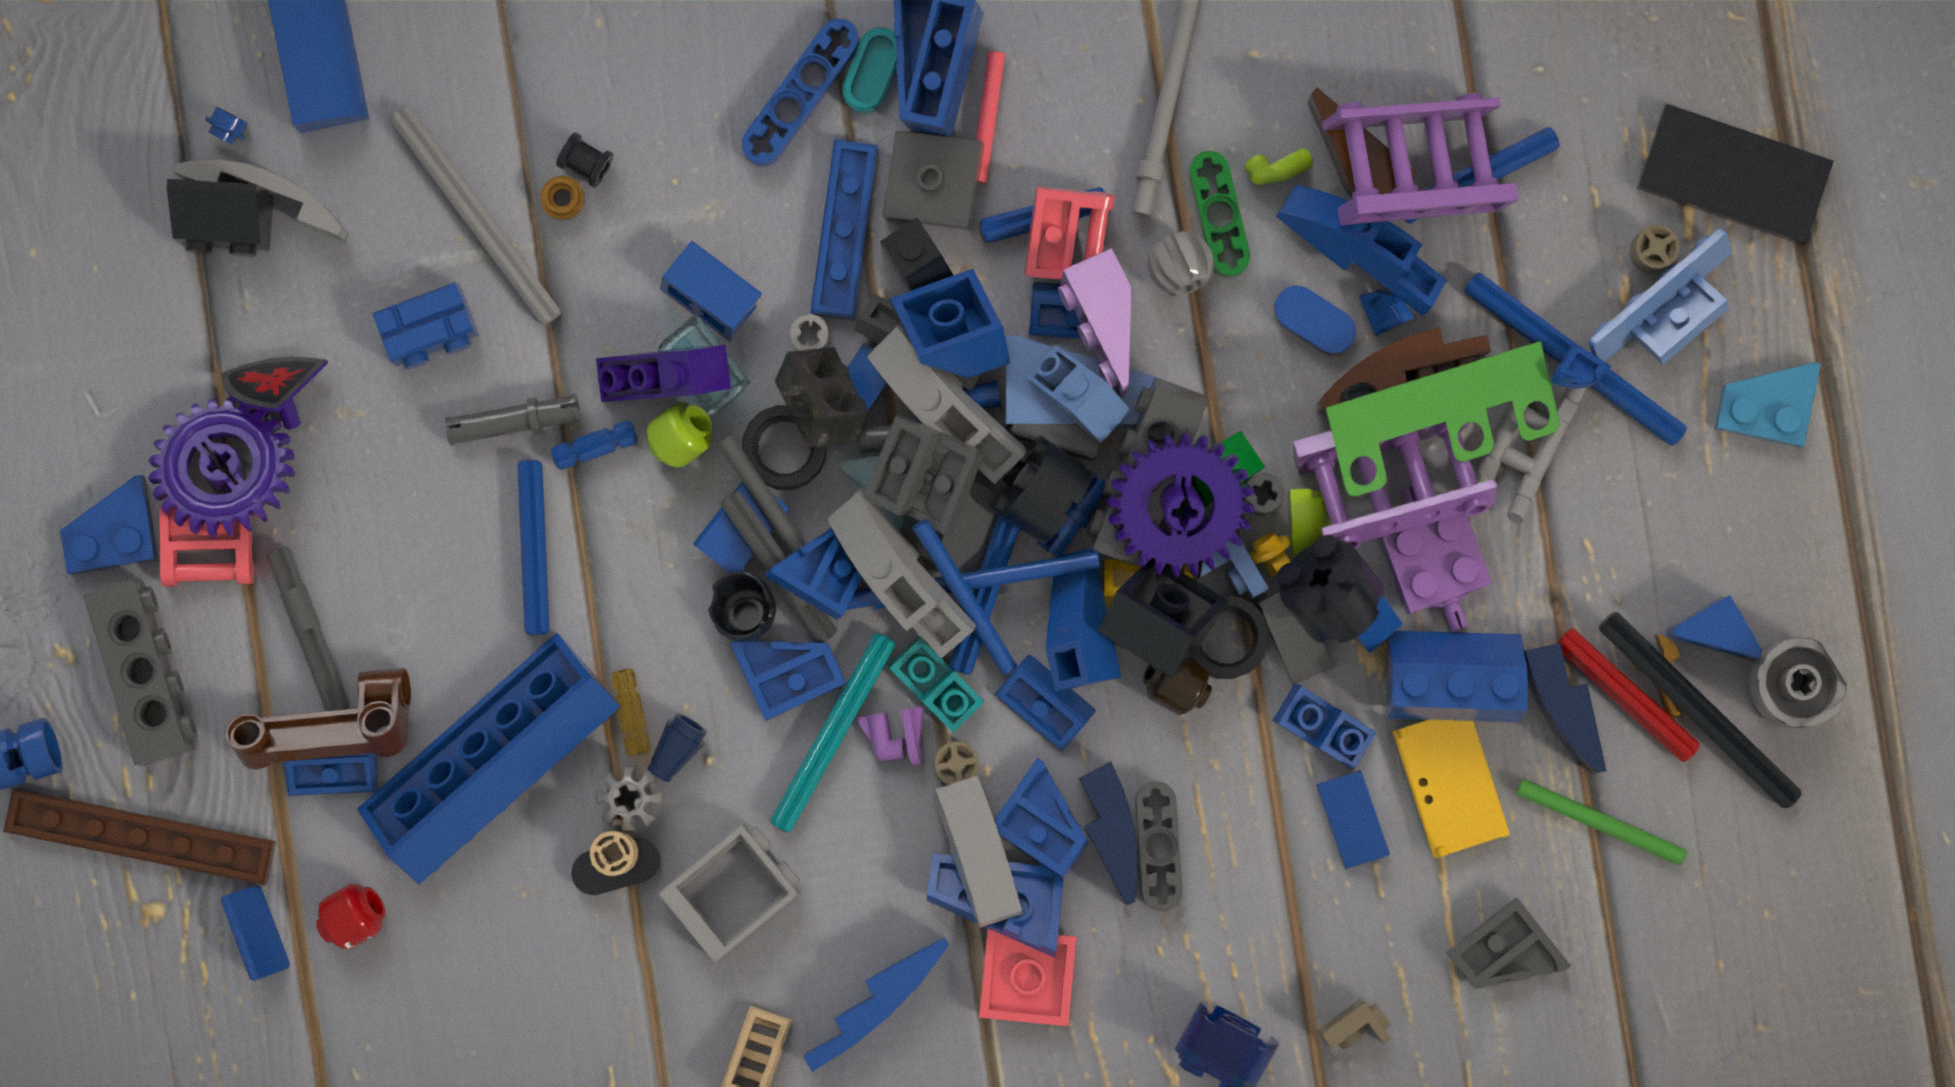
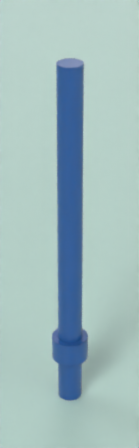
M1095 551L961 574L970 589L973 590L1101 569L1099 552ZM942 577L933 578L947 594L952 593ZM869 588L855 591L846 610L873 606L875 610L886 607L872 589Z

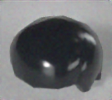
M732 571L713 584V599L708 611L712 622L715 624V628L721 635L734 642H752L771 628L776 615V600L765 581L748 571Z

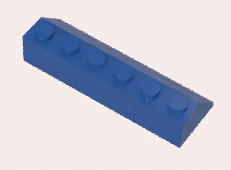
M556 633L360 805L357 810L386 855L417 884H420L429 875L437 871L463 845L471 841L498 814L505 811L532 784L539 781L549 769L566 754L570 753L621 706L568 643Z

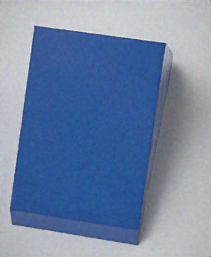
M1730 595L1721 597L1667 629L1666 637L1749 660L1760 659L1762 648Z

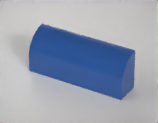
M268 0L293 126L300 133H306L370 119L346 0Z

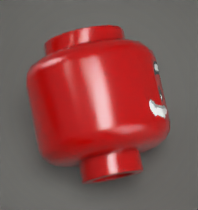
M351 883L328 895L319 903V919L316 921V927L322 939L327 943L332 942L341 949H352L380 932L386 913L385 907L374 889Z

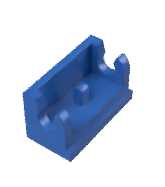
M692 240L664 273L660 287L661 291L729 342H731L739 329L757 307L755 304L762 296V292Z

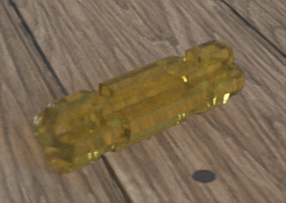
M629 668L614 671L610 677L613 691H617L618 694L615 700L621 706L617 711L621 731L626 733V738L623 739L626 753L628 756L648 753L650 751L648 734L643 732L646 724L640 695L638 692L635 693L634 688L638 686L635 672Z

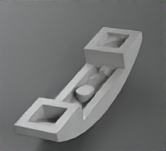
M195 160L177 163L173 172L184 180L229 182V179L243 184H257L266 193L302 206L297 220L304 226L344 242L347 239L348 232L325 206L298 185L273 172L253 165L225 160Z

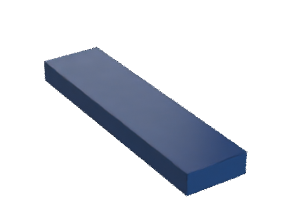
M834 139L810 311L813 315L855 320L878 145Z

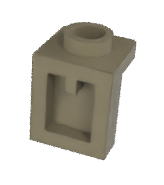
M1358 1000L1318 1029L1317 1032L1331 1049L1338 1044L1342 1049H1345L1363 1036L1364 1033L1360 1028L1366 1024L1377 1039L1385 1044L1391 1039L1385 1031L1391 1024L1376 1003L1368 1007L1365 1002Z

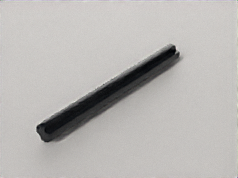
M1611 613L1601 622L1599 626L1600 632L1781 808H1790L1798 801L1802 795L1801 789L1620 613Z

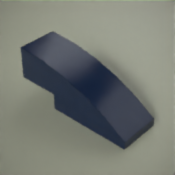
M1561 644L1524 651L1527 663L1528 684L1538 707L1553 732L1568 751L1590 773L1607 771L1588 684L1570 687Z
M1110 761L1078 778L1099 816L1096 820L1084 825V828L1125 905L1128 906L1135 902L1137 845L1132 816L1125 792Z

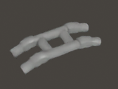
M1587 388L1566 389L1556 406L1559 428L1556 432L1542 437L1533 458L1509 447L1518 428L1513 404L1510 401L1493 437L1494 447L1489 454L1482 458L1475 474L1478 484L1494 480L1501 462L1525 474L1521 479L1507 513L1509 520L1515 523H1522L1524 521L1530 504L1541 484L1540 482ZM1528 406L1524 412L1525 423L1534 430L1544 428L1549 421L1548 416Z

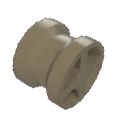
M1652 225L1645 228L1633 239L1630 246V257L1633 264L1639 270L1646 273H1657L1664 270L1676 260L1679 253L1677 235L1670 228L1663 225Z
M950 742L944 745L935 757L936 773L943 782L949 785L975 777L979 768V759L976 752L963 742Z

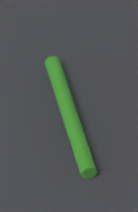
M1522 778L1519 783L1516 795L1679 866L1684 861L1687 849Z

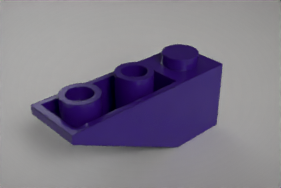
M726 345L596 358L601 402L693 396L731 389Z

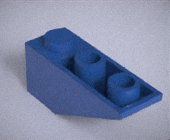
M1091 547L1064 554L1062 557L1094 551ZM1098 569L1053 576L1046 653L1055 692L1122 678L1114 643L1110 638L1098 632L1107 612Z

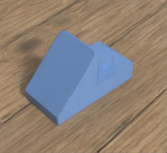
M1230 542L1225 544L1230 553L1229 560L1216 552L1213 554L1215 569L1229 562L1232 570L1227 572V576L1239 595L1246 592L1251 600L1269 589L1243 544L1242 546ZM1203 560L1198 579L1213 571Z

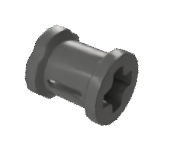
M1257 474L1246 484L1252 486L1253 489H1259L1262 484L1268 485V493L1274 496V501L1267 500L1263 506H1260L1256 503L1257 496L1255 494L1242 498V500H1246L1254 505L1255 512L1252 514L1265 516L1270 512H1274L1281 505L1284 499L1283 484L1272 474Z

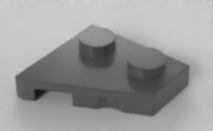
M1514 898L1446 952L1474 989L1508 981L1527 979L1532 976L1566 971L1571 967L1518 898Z

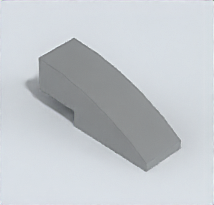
M975 776L937 788L935 790L934 803L949 839L951 856L979 928L1022 914L1007 857L979 777Z

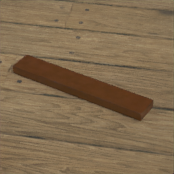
M18 788L12 789L3 830L6 833L261 885H267L276 845L274 840Z

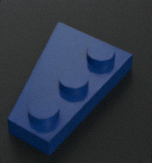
M932 853L926 901L977 923L952 856ZM1008 862L1022 914L984 927L1055 958L1064 880L1041 865Z

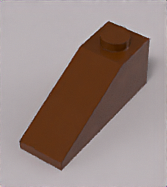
M1317 87L1312 92L1308 104L1344 190L1351 196L1349 199L1351 200L1352 193L1356 192L1345 129L1323 131L1322 126L1324 120L1337 112L1336 108L1339 105ZM1363 128L1373 188H1377L1379 194L1392 193L1396 186L1389 148L1367 129ZM1411 168L1412 179L1414 180L1418 173Z

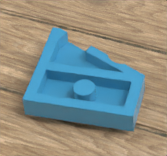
M1813 362L1724 385L1714 429L1798 448L1804 447L1821 363Z

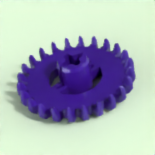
M231 397L225 400L222 407L218 406L215 398L209 399L206 410H202L197 403L191 405L192 415L190 417L181 412L177 413L176 418L179 425L177 427L172 425H165L163 427L168 439H158L154 442L155 448L162 453L149 458V463L153 467L160 468L150 473L148 479L154 485L160 484L154 489L153 497L157 501L166 498L162 504L163 513L170 515L172 511L176 510L174 521L179 527H182L185 521L190 518V530L195 535L200 532V528L206 523L207 532L212 538H216L219 525H223L227 534L230 537H234L235 522L238 521L247 531L251 532L250 516L253 514L263 522H267L268 517L263 508L265 504L281 509V504L275 497L274 492L290 493L289 486L280 478L295 476L293 468L283 463L287 460H294L295 454L291 449L281 448L283 445H288L291 439L286 433H276L282 427L278 419H270L265 422L269 417L268 411L257 409L252 413L253 408L242 404L236 408L235 400ZM231 437L240 440L249 447L252 453L253 466L246 481V468L235 449L223 443L213 444L210 441L211 439ZM205 446H207L210 449V451L213 453V455L215 456V458L221 466L224 465L226 468H228V471L237 483L236 486L230 480L226 473L222 474V472L218 470L219 468L213 461L212 457L206 451V449H204ZM197 450L201 454L199 468L211 488L223 494L213 495L202 492L193 484L190 478L189 465L193 454Z
M1187 432L1182 434L1179 444H1174L1170 434H1166L1163 439V447L1159 448L1152 440L1147 441L1148 454L1144 455L1134 450L1131 454L1136 464L1134 466L1128 464H1121L1119 466L1120 471L1126 478L1114 479L1111 482L1112 488L1119 491L1120 494L1109 497L1107 503L1110 507L1119 508V510L1110 514L1108 520L1112 525L1122 524L1115 531L1114 538L1116 541L1129 538L1124 547V552L1127 556L1140 549L1138 555L1140 567H1144L1150 559L1154 558V570L1158 575L1162 573L1165 565L1170 563L1174 577H1179L1182 564H1187L1192 575L1196 576L1198 574V561L1203 560L1211 570L1215 569L1213 559L1215 552L1227 560L1230 559V553L1225 545L1227 542L1242 546V539L1235 530L1251 529L1249 521L1242 517L1241 514L1254 513L1255 507L1252 503L1242 500V498L1253 495L1254 489L1250 485L1239 484L1242 480L1248 478V471L1243 468L1232 470L1239 461L1238 457L1235 454H1231L1221 458L1225 451L1222 443H1217L1208 450V438L1206 436H1201L1192 445ZM1174 475V483L1165 487L1159 499L1161 511L1170 526V532H1165L1155 525L1149 516L1148 502L1151 492L1157 484L1165 478ZM1193 475L1209 486L1212 491L1213 506L1210 516L1203 525L1187 533V531L1196 528L1204 516L1203 503L1196 489L1191 485V477ZM1182 477H1184L1183 485L1181 488V480ZM1185 493L1189 505L1184 506L1183 513H1180L1179 521L1175 509L1180 508L1181 501H1184Z

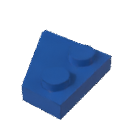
M137 475L132 477L60 530L67 574L74 575L158 560L145 476Z
M832 527L770 568L765 574L766 578L835 620L844 615L862 579L861 574L848 557Z
M733 641L730 643L765 721L847 684L828 643Z
M1037 757L994 821L1000 838L1064 880L1088 845V840L1044 762Z

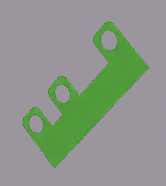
M1541 341L1326 407L1347 493L1351 496H1359L1378 490L1385 485L1387 476L1379 442L1442 422H1446L1453 455L1458 461L1465 462L1489 454L1494 447V441L1486 409L1512 401L1519 434L1524 440L1530 441L1556 432L1559 428V417ZM1535 401L1544 403L1549 410V421L1540 430L1529 428L1524 420L1526 407ZM1468 422L1477 423L1482 428L1484 434L1481 446L1474 451L1463 449L1458 441L1460 428ZM1361 456L1369 457L1376 466L1375 478L1367 485L1356 484L1350 475L1351 464L1356 458Z

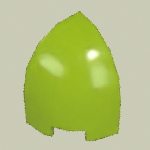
M1290 489L1286 493L1291 560L1302 550L1313 545L1322 536L1323 527L1331 525L1321 490Z

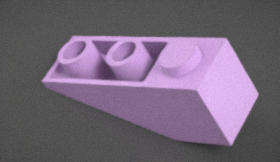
M1111 248L1064 269L1061 278L1062 286L1058 287V293L1068 312L1074 310L1081 325L1077 326L1085 348L1088 351L1094 349L1101 363L1097 365L1099 376L1111 388H1114L1120 398H1123L1129 385L1131 285Z

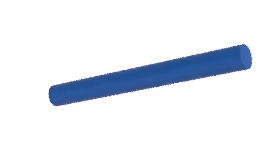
M924 519L916 523L912 528L962 610L977 625L974 630L1002 675L1012 672L1017 667L1016 662L928 519Z

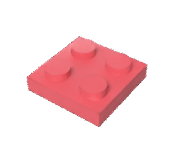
M987 929L979 1018L1068 1026L1077 936L1058 934L1057 950L1054 958L991 929Z

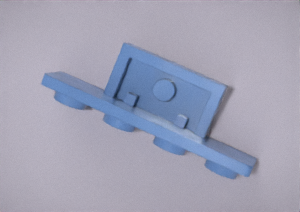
M1720 228L1711 236L1708 235L1700 239L1693 247L1692 252L1678 264H1672L1667 267L1653 286L1647 291L1633 296L1625 309L1613 320L1605 321L1599 325L1594 331L1592 338L1588 341L1592 354L1606 362L1634 338L1664 365L1729 309L1727 299L1713 288L1704 277L1732 254L1728 233Z

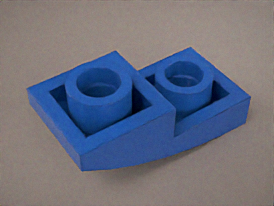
M1294 683L1272 720L1352 770H1355L1377 733L1297 683Z

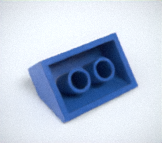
M1396 630L1387 638L1386 718L1520 723L1528 711L1527 663L1520 634Z

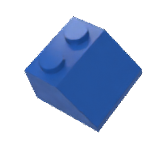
M974 269L890 298L895 313L920 364L970 378L1010 363L1003 326Z

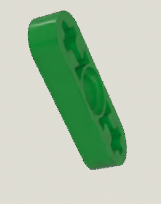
M1205 151L1193 159L1189 168V180L1203 238L1212 251L1214 259L1213 271L1223 278H1235L1241 275L1247 268L1250 261V250L1228 162L1218 152ZM1210 161L1212 168H1220L1221 172L1216 174L1215 177L1216 189L1219 191L1225 187L1227 194L1218 193L1209 196L1205 200L1202 199L1201 193H1209L1210 191L1207 178L1198 177L1197 172L1203 168V162ZM1223 203L1230 208L1232 220L1229 224L1217 227L1208 221L1207 209L1212 204ZM1236 230L1238 237L1230 236V247L1233 252H1240L1242 258L1237 259L1236 268L1229 269L1226 262L1219 263L1217 258L1224 252L1222 238L1213 242L1211 235L1223 236Z

